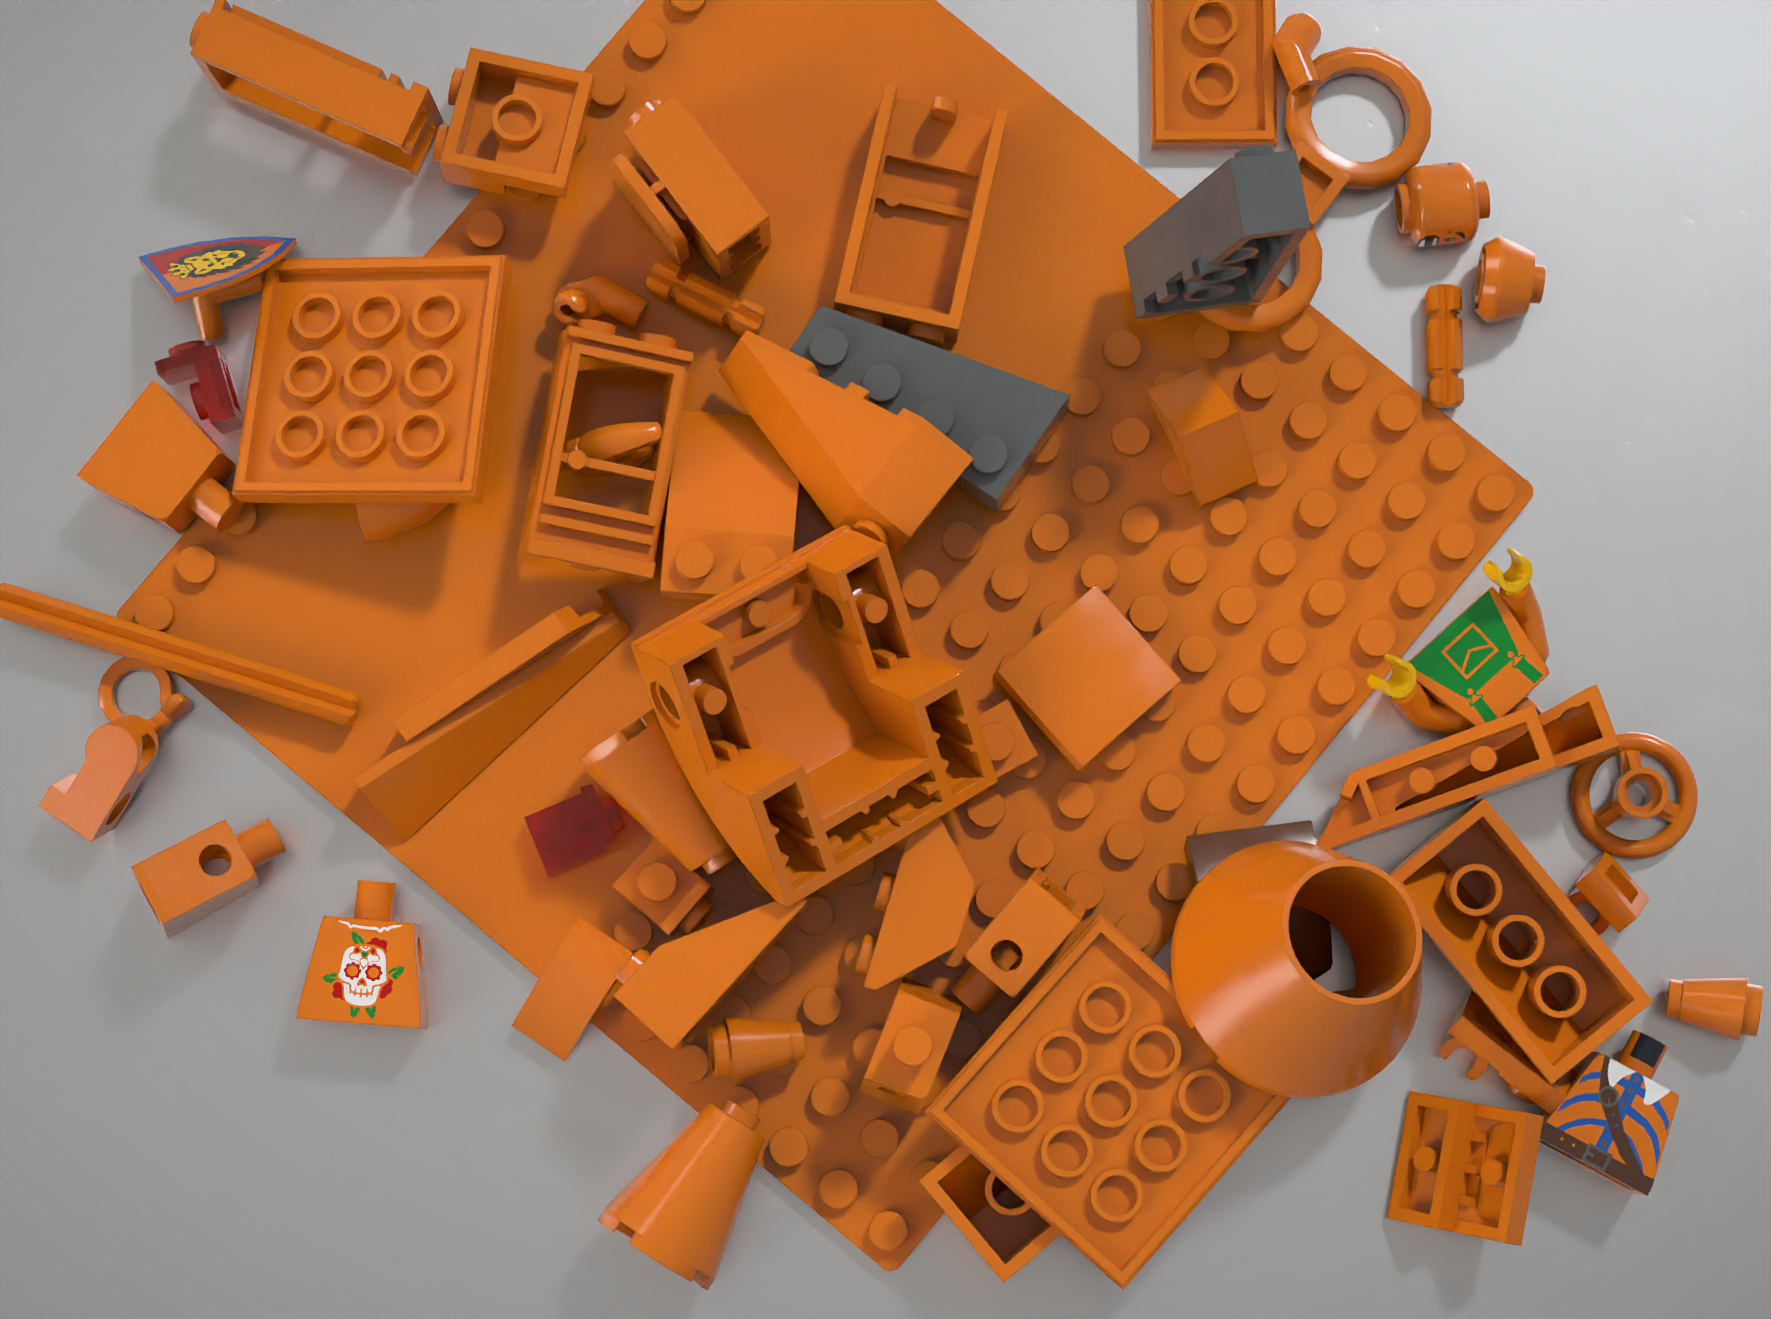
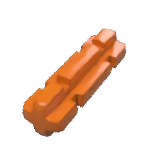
M659 258L654 263L646 280V288L649 292L666 300L673 297L676 299V305L721 327L726 323L730 325V331L739 336H742L747 330L758 335L766 319V310L762 306L746 298L740 302L736 300V293L693 272H690L687 276L682 273L681 266L664 258Z
M1438 284L1430 286L1425 293L1426 314L1431 315V320H1428V323H1426L1427 373L1432 374V379H1430V382H1427L1428 401L1435 408L1450 409L1459 407L1464 401V379L1458 378V373H1461V370H1463L1462 320L1457 319V314H1459V311H1462V293L1457 285Z

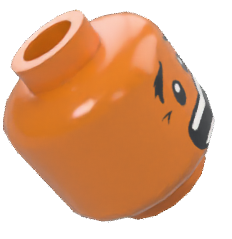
M1464 162L1441 163L1411 168L1406 174L1404 184H1397L1394 189V207L1398 230L1400 234L1409 233L1414 244L1419 247L1471 241L1478 230L1479 219L1489 218L1490 195L1486 181H1476L1473 172Z

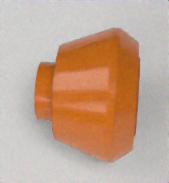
M1497 236L1483 244L1475 279L1474 310L1484 321L1492 323L1524 315L1527 313L1530 303L1540 304L1544 292L1546 270L1545 266L1535 265L1534 252L1502 236Z

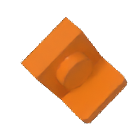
M655 838L651 840L612 885L671 937L680 928L687 934H690L714 907L706 899L714 888L694 870L690 872Z

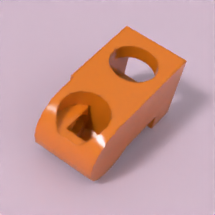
M124 715L95 729L87 739L85 745L86 761L78 774L73 773L50 785L39 807L90 842L113 830L156 757L159 746L158 736L154 727L142 717Z

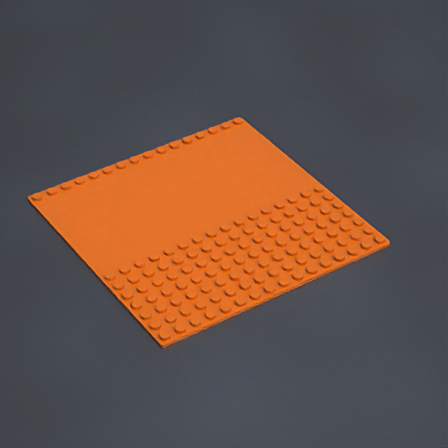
M644 0L583 71L594 74L595 85L566 198L507 186L505 195L480 190L424 255H506L512 263L483 503H451L427 525L389 539L372 542L366 541L363 536L356 503H243L241 512L235 521L221 532L198 517L117 612V618L358 694L361 697L358 716L352 726L346 727L178 674L538 978L541 977L579 917L634 954L640 948L652 954L658 946L688 935L680 928L673 937L669 936L612 886L654 837L585 772L586 769L579 760L590 750L653 709L630 642L703 603L665 600L660 592L670 479L654 561L656 562L655 571L652 579L638 583L628 581L629 575L603 569L595 572L571 568L569 562L539 556L531 560L517 558L532 480L528 464L535 463L558 335L569 326L560 323L554 317L551 307L557 291L566 284L597 274L604 275L645 298L650 303L645 315L635 329L609 314H604L591 320L616 326L615 335L640 340L641 333L669 336L678 340L677 349L694 352L682 410L750 415L719 373L720 368L741 336L731 332L730 325L726 323L722 327L676 305L675 298L670 297L669 300H666L649 292L646 288L648 274L659 258H664L677 265L679 264L670 256L636 212L613 177L609 162L612 157L621 152L630 162L623 132L631 127L628 120L633 113L653 99H659L663 103L676 94L769 215L771 244L722 281L690 240H687L690 258L679 266L682 267V273L687 276L690 272H693L736 293V300L740 302L746 298L762 306L766 310V319L758 335L790 350L821 305L834 310V300L884 83L897 84L896 98L932 105L934 97H948L959 103V112L994 119L996 107L1009 109L957 342L944 339L943 346L938 348L1069 394V411L997 514L953 485L892 562L920 651L964 671L977 715L1008 699L1037 751L1038 757L998 778V782L940 816L976 884L957 947L906 974L904 977L957 997L951 989L972 965L964 957L965 952L1037 868L1042 870L1087 910L1077 926L1014 998L1002 990L981 1015L963 1003L952 1037L928 1098L919 1115L858 1091L903 979L901 977L883 988L873 991L863 988L867 974L855 971L865 934L876 937L879 935L885 912L873 909L884 871L897 875L904 851L899 848L888 847L806 896L805 899L809 904L807 910L679 1050L669 1048L613 996L623 985L619 981H617L611 993L591 1020L592 1024L699 1114L709 1104L721 1110L729 1099L760 1119L761 1121L754 1132L765 1139L757 1163L885 1270L894 1271L903 1264L945 1213L919 1180L961 1145L924 1110L1098 914H1101L1146 956L1153 960L1172 937L1182 906L1194 888L1183 850L1186 837L1264 825L1375 690L1369 687L1367 683L1368 676L1372 674L1384 679L1392 669L1391 663L1384 658L1385 654L1389 653L1398 658L1403 656L1532 499L1533 487L1526 479L1441 410L1435 408L1430 401L1311 305L1306 307L1288 324L1260 333L1230 331L1204 318L1198 311L1136 319L1123 246L1178 202L1180 198L936 0ZM886 158L879 189L897 188L903 195L971 210L977 178ZM876 200L856 291L948 311L968 220L900 205L897 208H889L885 205L884 201ZM1276 278L1262 301L1249 305H1260L1276 300L1289 287ZM882 325L883 328L906 336L907 330ZM580 356L562 452L568 453L567 441L582 437L587 432L599 427L621 423L658 422L666 374ZM1206 366L1239 412L1258 481L1199 507L1147 392ZM651 457L635 467L649 470ZM570 469L558 473L554 496L641 514L647 480L619 474L579 478ZM235 475L224 487L231 493L233 491ZM801 483L799 484L794 552L835 530ZM1097 585L1181 681L1082 769L1077 771L993 675L1050 623ZM604 588L630 627L629 634L408 840L398 839L352 779L407 743L392 720L554 611L567 605L573 608L597 590ZM738 857L711 875H708L701 865L694 871L714 888L706 897L714 907L691 933L776 900L762 887ZM1004 940L998 947L1000 954L1009 961H1016L1022 954L1020 947L1010 940ZM723 1017L787 1021V1023L799 1021L804 1037V1060L792 1061L790 1064L732 1082L729 1080L728 1075L714 1077L708 1053V1025L722 1024Z

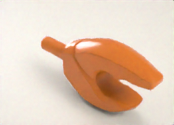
M658 422L621 423L599 427L587 432L582 437L567 441V451L570 453L573 450H581L586 454V457L635 467L652 456L654 444L661 439L662 429ZM560 462L559 472L571 469L567 463ZM535 463L528 464L531 479ZM586 467L573 470V473L579 478L615 474Z

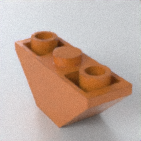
M940 817L892 845V847L904 851L897 875L884 871L873 909L885 912L879 935L876 937L865 934L855 971L867 974L863 988L877 991L953 950L958 945L976 883Z

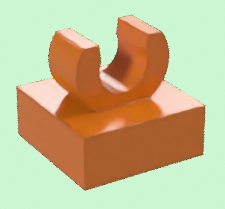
M1607 851L1587 865L1575 883L1576 887L1567 897L1575 907L1579 903L1588 902L1598 910L1599 917L1595 918L1590 924L1598 935L1602 934L1609 924L1618 933L1638 918L1649 900L1647 894Z

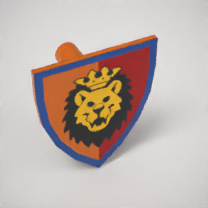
M267 236L233 237L173 247L139 256L138 259L139 263L174 303L188 299L193 300L200 337L204 340H213L224 336L226 333L219 303L262 292L263 284L260 273L282 260L297 245L296 238Z

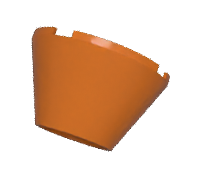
M1292 840L1271 841L1244 848L1219 862L1201 878L1191 890L1182 906L1173 932L1171 946V970L1176 997L1190 1029L1195 1026L1207 1045L1218 1056L1215 1061L1241 1081L1265 1092L1289 1098H1323L1349 1091L1376 1076L1394 1060L1406 1043L1415 1024L1422 991V928L1419 915L1407 892L1389 874L1371 864L1313 843ZM1291 907L1307 909L1321 915L1343 935L1352 952L1356 968V985L1353 998L1341 996L1323 988L1302 968L1295 956L1289 936V914Z

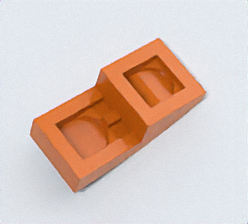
M579 917L537 981L511 1026L565 1062L576 1048L597 1010L617 983L616 974L634 953Z

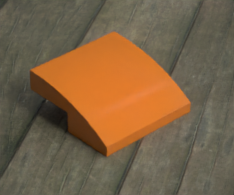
M1097 585L1050 623L993 675L1077 771L1082 769L1181 681Z
M1410 1091L1387 1218L1521 1246L1544 1116Z

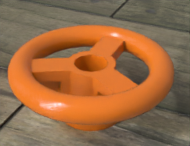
M1619 733L1617 737L1622 747L1621 750L1577 765L1571 783L1572 810L1582 832L1593 844L1603 851L1627 859L1650 858L1672 848L1689 830L1696 814L1698 802L1696 780L1686 759L1668 742L1646 733ZM1640 752L1653 755L1669 768L1677 784L1678 804L1668 800V785L1663 776L1654 769L1641 766ZM1618 754L1621 776L1617 779L1614 786V798L1593 812L1590 803V786L1593 776L1603 762ZM1632 783L1639 784L1645 791L1646 799L1641 806L1632 804L1628 798V788ZM1623 816L1638 820L1656 816L1669 822L1668 826L1660 833L1641 840L1620 838L1606 830L1607 827Z

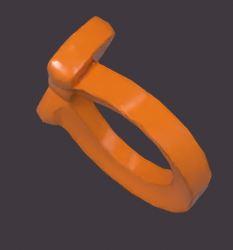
M123 657L113 663L101 678L98 688L99 706L105 717L110 721L124 716L119 711L115 702V692L119 682L124 676L133 671L144 670L153 673L159 682L161 709L147 721L154 727L159 738L161 732L168 729L174 720L181 718L192 710L191 703L188 697L176 693L174 680L168 670Z

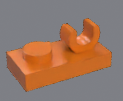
M1473 991L1458 1006L1439 1053V1056L1446 1060L1457 1048L1464 1047L1470 1049L1476 1057L1466 1074L1470 1080H1475L1482 1076L1489 1063L1499 1071L1498 1075L1505 1079L1508 1088L1515 1096L1526 1103H1536L1549 1114L1566 1097L1575 1070L1571 1068L1556 1082L1550 1084Z

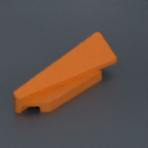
M604 588L597 590L573 608L567 605L554 611L392 720L407 743L352 778L394 835L400 840H408L629 634L630 627Z
M1598 686L1588 687L1538 715L1533 705L1350 772L1340 792L1338 803L1325 831L1320 835L1317 845L1337 850L1621 750V744Z

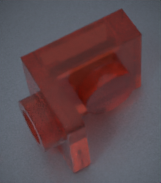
M203 340L181 343L168 350L169 357L154 362L158 376L168 385L198 377L199 382L190 384V392L201 421L210 419L211 424L222 434L242 428L244 416L227 357L216 344L206 346Z
M593 783L580 787L581 794L524 817L550 879L622 850L615 833L626 829L615 799L609 794L600 797Z

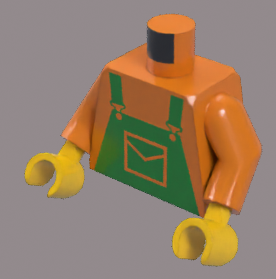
M1507 548V553L1511 556L1512 561L1510 568L1505 573H1502L1500 568L1490 560L1483 566V572L1487 578L1500 587L1499 593L1493 587L1482 593L1409 661L1389 653L1385 654V660H1388L1392 665V674L1387 681L1372 674L1368 676L1367 683L1369 687L1388 695L1390 700L1414 726L1451 736L1533 705L1538 715L1544 713L1530 698L1528 693L1550 674L1545 664L1549 655V648L1542 612L1530 584L1533 574L1532 564L1515 549Z

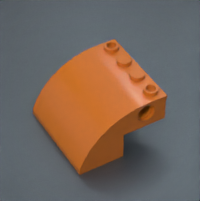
M842 525L630 642L659 723L694 793L737 857L762 887L785 908L790 907L998 782L964 671L920 651L887 544L851 530L848 525Z

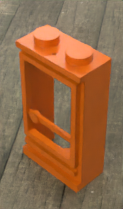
M215 0L210 13L203 11L192 28L189 44L193 49L190 54L214 88L418 177L435 141L437 130L443 123L442 116L429 88L413 82L410 90H408L397 75L391 73L387 80L381 68L233 4L231 8L227 0Z
M885 82L834 300V310L880 327L885 325L907 330L906 336L939 347L943 346L944 339L956 342L958 339L1009 109L996 107L994 119L959 112V103L948 97L936 96L933 99L932 105L896 98L897 84ZM886 158L977 178L971 210L903 195L897 188L879 189ZM876 200L884 201L885 205L889 208H897L900 205L968 220L948 311L856 291Z
M580 319L577 327L569 325L558 335L517 558L531 560L539 556L569 562L571 568L595 572L603 569L629 575L628 581L642 583L652 579L654 576L656 565L654 561L690 364L693 362L694 352L677 349L678 340L669 336L641 333L640 340L615 335L616 326L597 320ZM580 356L666 374L658 417L662 436L660 441L654 444L649 470L586 457V454L581 450H573L570 453L562 452ZM560 462L567 463L568 467L573 470L586 467L647 480L641 514L554 496Z

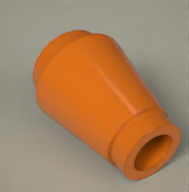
M1747 977L1683 979V981L1670 979L1665 1017L1676 1018L1678 1021L1739 1041L1741 1035L1756 1037L1762 1008L1763 986L1747 984Z
M723 1017L722 1024L708 1025L707 1028L709 1061L714 1077L728 1075L729 1080L732 1082L790 1064L792 1061L804 1060L805 1057L804 1037L799 1021L787 1023V1021Z

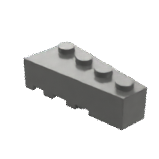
M1256 145L1236 152L1234 154L1235 158L1228 159L1123 246L1136 319L1259 303L1262 301L1311 228L1296 149L1275 152L1274 147L1271 145Z
M822 305L789 350L813 362L819 372V377L844 389L850 382H853L870 391L868 401L896 415L905 408L925 418L974 458L953 485L996 514L1069 411V394Z

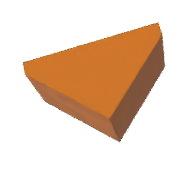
M1206 366L1147 392L1199 507L1258 481L1239 412Z

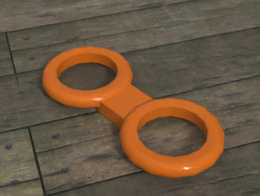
M1346 46L1321 54L1313 60L1321 81L1320 86L1314 91L1301 96H1293L1290 90L1286 97L1285 129L1293 150L1296 149L1311 226L1294 251L1296 255V276L1290 288L1276 300L1260 305L1244 304L1198 311L1204 318L1230 331L1260 333L1288 324L1310 305L1322 280L1323 249L1314 226L1344 188L1371 190L1398 181L1419 163L1431 138L1432 108L1422 82L1403 61L1377 48ZM1346 74L1368 75L1385 83L1399 98L1405 114V134L1400 145L1387 157L1371 162L1348 161L1332 153L1320 141L1311 121L1312 100L1316 92L1329 80Z

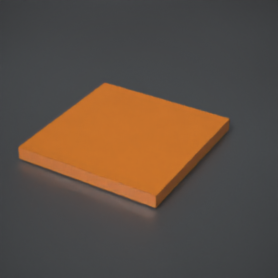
M506 255L282 259L266 269L232 495L240 503H483L512 263Z
M1098 914L924 1112L1117 1286L1124 1290L1291 1098L1257 1089L1241 1081L1217 1063L1215 1060L1218 1056L1207 1045L1195 1026L1190 1029L1176 997L1173 979L1101 914Z

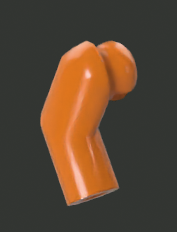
M1305 13L1292 14L1287 17L1272 42V47L1293 96L1308 94L1317 89L1321 84L1311 59V54L1321 38V27L1314 17Z
M597 274L561 287L555 294L551 307L554 317L565 325L578 324L580 319L591 320L604 314H609L635 329L645 315L650 301L610 278Z

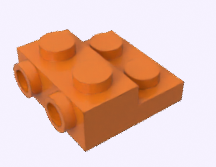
M470 47L465 69L455 68L451 78L448 104L454 106L450 125L441 124L439 126L433 147V161L440 163L444 182L504 195L506 194L507 186L566 198L595 85L594 74Z

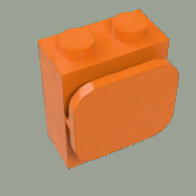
M676 94L663 103L659 99H653L633 113L628 120L631 127L623 132L630 162L621 152L612 157L609 162L613 177L627 200L679 265L690 258L687 240H690L722 281L771 244L769 215Z

